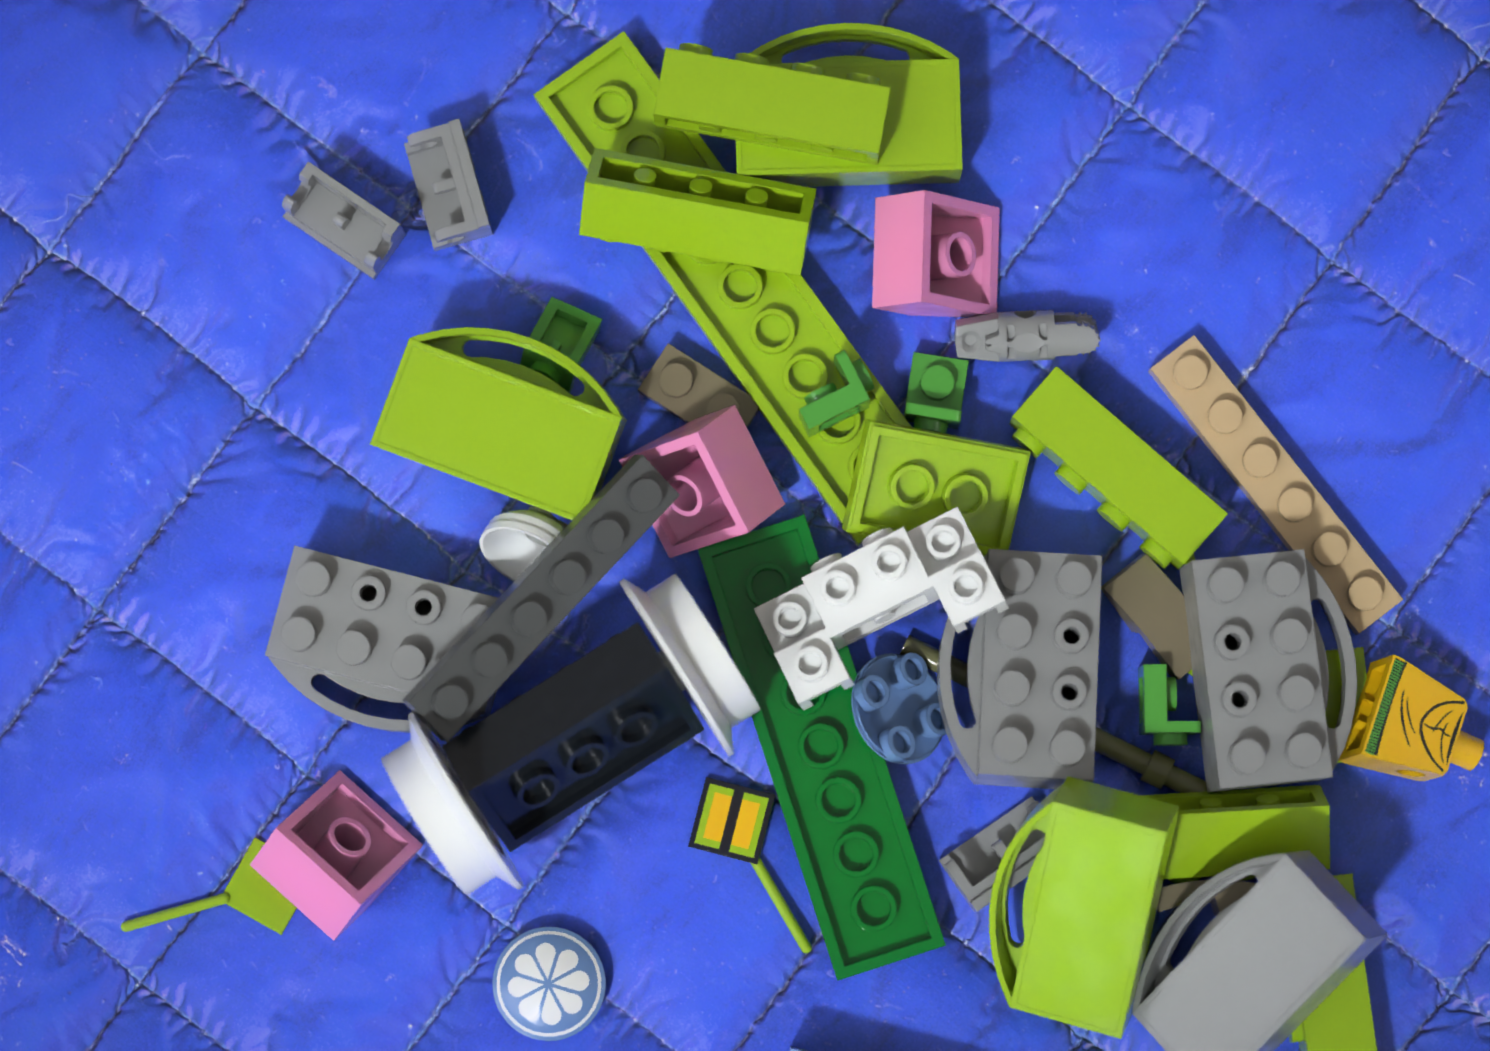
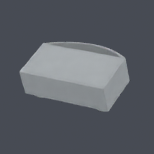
M294 546L265 656L270 659L291 685L323 709L348 721L369 728L389 732L410 733L409 720L376 717L349 709L315 690L312 684L313 679L317 675H325L340 686L357 694L386 702L404 703L402 699L492 606L498 597ZM496 691L464 725L479 721L491 714Z
M988 549L984 559L1009 609L998 613L997 609L994 608L980 615L973 629L967 660V686L975 718V725L972 728H964L960 725L954 705L951 686V656L956 630L949 616L945 623L939 646L937 692L941 716L953 751L966 775L973 784L1057 789L1064 783L1067 776L1093 782L1102 556Z
M1304 549L1193 560L1179 568L1188 625L1198 721H1201L1200 739L1207 793L1319 781L1333 777V770L1344 750L1351 730L1356 706V659L1351 635L1338 602L1322 576L1305 558ZM1313 600H1318L1330 623L1341 664V703L1336 728L1334 729L1327 727L1325 712L1329 689L1328 662L1321 633L1312 613L1311 602Z
M1309 850L1254 858L1236 864L1209 879L1188 896L1170 916L1156 937L1145 960L1135 993L1132 1014L1165 1051H1275L1388 934ZM1249 875H1254L1258 879L1255 886L1244 897L1226 907L1210 921L1197 937L1187 956L1174 969L1171 965V957L1179 940L1199 912L1219 893Z

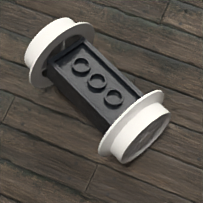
M676 574L647 592L625 579L619 581L633 607L661 650L658 653L637 622L623 632L612 636L607 642L577 661L563 667L558 673L523 695L515 697L507 705L475 725L466 728L459 735L441 746L429 728L413 711L408 714L411 740L385 755L381 760L395 789L422 834L450 876L466 895L495 877L500 878L518 890L524 887L522 879L500 839L508 850L512 852L705 730L682 691L686 690L727 755L730 757L734 754L732 728L761 709L719 638Z

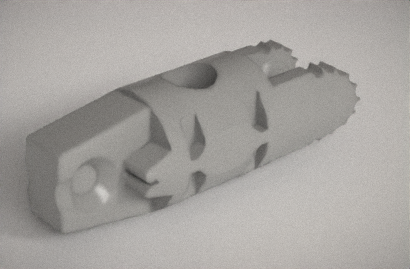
M1053 310L1007 311L955 320V347L958 358L996 362L1055 360V356H1075L1079 353L1083 355L1085 353L1090 354L1091 351H1096L1095 348L1099 347V341H1101L1096 320L1093 319L1092 315H1087V312L1075 314L1074 312L1054 313Z

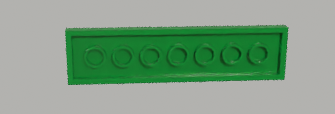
M805 514L698 549L734 664L761 709L752 715V720L837 981L946 946L886 761L867 745L855 724L851 706L853 686L844 690L840 685L811 699L814 706L803 711L774 655L775 652L754 608L804 584L801 578L812 573V565L819 561ZM847 645L839 649L838 652L854 683L857 673Z

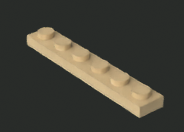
M1195 335L1150 368L1148 372L1286 548L1289 551L1304 549L1305 558L1317 570L1330 588L1345 617L1347 625L1355 635L1360 634L1403 600Z

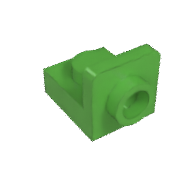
M551 297L529 337L553 347L581 366L600 331L602 319ZM523 348L520 365L545 375L569 393L571 392L576 376L551 359Z
M845 350L835 354L834 364L845 386L837 390L835 384L831 383L804 397L807 405L799 409V419L808 437L869 408L870 398L867 392L875 389L860 358L851 362Z
M913 352L903 415L907 421L914 422L913 428L945 434L947 433V428L958 429L961 421V409L969 360Z
M1143 664L1138 668L1139 735H1153L1154 746L1188 745L1187 735L1201 733V721H1167V711H1176L1177 708L1176 678L1167 677V664Z

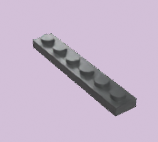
M635 454L402 701L440 740L448 742L680 496L679 493L643 455Z

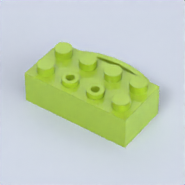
M837 23L800 29L780 36L750 52V54L767 58L769 60L768 66L791 69V64L793 63H782L781 61L783 56L788 53L824 43L866 42L904 51L908 54L909 60H883L866 56L845 55L805 62L806 64L823 68L825 76L846 79L848 73H863L879 78L881 86L891 87L877 165L736 140L737 174L805 187L959 183L963 170L959 58L949 51L922 37L895 28L866 23Z
M475 327L451 328L409 338L370 445L573 520L601 491L627 419H625L609 393L589 372L553 347L510 331ZM471 340L493 341L531 350L551 359L571 372L583 382L584 391L579 396H573L545 375L507 360L488 357H468L464 353V345Z
M1067 776L1064 783L1043 799L1028 815L1006 849L997 869L989 907V936L992 957L998 980L1010 1008L1115 1038H1122L1132 1017L1135 993L1147 956L1180 806ZM1038 829L1043 831L1046 836L1044 844L1029 871L1025 885L1022 905L1024 942L1017 943L1011 938L1008 919L1010 880L1016 859L1031 831Z

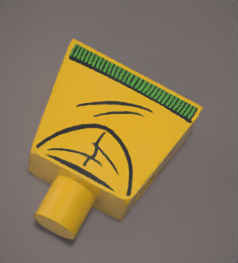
M1393 654L1370 662L1367 679L1354 711L1351 730L1338 761L1415 781H1428L1443 777L1448 771L1450 763L1468 771L1473 770L1482 757L1484 741L1461 731L1468 709L1464 698L1403 658Z

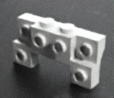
M958 507L906 532L904 527L894 532L892 528L876 531L862 541V548L844 557L840 553H836L822 558L812 565V573L801 578L804 584L754 608L775 652L774 655L803 711L814 706L811 699L840 685L844 690L854 686L851 676L838 652L839 649L939 599L957 634L968 629L965 624L966 622L994 608L997 609L998 613L1009 609Z

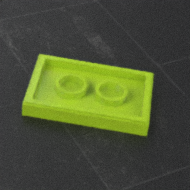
M865 419L842 529L846 532L866 536L885 528H892L894 532L904 527L906 532L958 507L983 557L987 554L988 549L1009 550L1031 451L1015 446Z

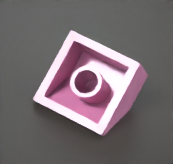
M927 190L876 197L872 308L910 316L974 317L997 312L1000 208Z
M736 405L694 419L619 459L623 467L635 454L643 455L679 493L680 496L652 524L669 558L749 533L785 505Z
M339 770L275 828L250 866L334 941L374 902L416 855L423 844Z

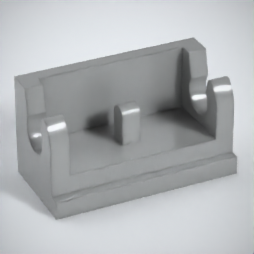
M460 119L448 121L449 123L407 136L408 142L404 143L434 251L493 235Z
M307 162L299 174L301 184L292 196L286 195L283 199L282 207L285 210L283 218L375 280L406 236L401 224L310 162Z
M1032 796L938 860L973 912H978L990 903L996 872L1004 853L1024 820L1039 804ZM1035 829L1030 832L1014 865L1009 889L1028 877L1033 862L1044 844L1046 835L1043 831Z

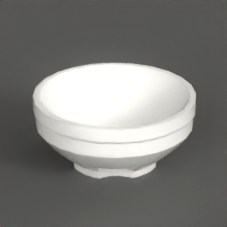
M534 506L529 507L528 510H514L502 513L491 519L485 527L479 540L480 549L484 557L496 570L512 581H515L564 530L567 524L555 518L551 512Z

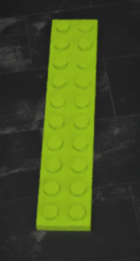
M624 31L533 94L538 105L587 172L594 148L726 172L698 133L655 126L653 112L659 78ZM642 247L843 525L865 419L911 427V425L802 275L783 272L774 273L751 266L729 262H715L707 258L675 252H661L653 248ZM845 350L851 362L860 358L875 389L867 392L870 398L869 408L808 437L799 419V409L807 405L804 397L831 383L835 384L837 390L845 386L834 364L835 354ZM848 532L857 546L868 537Z

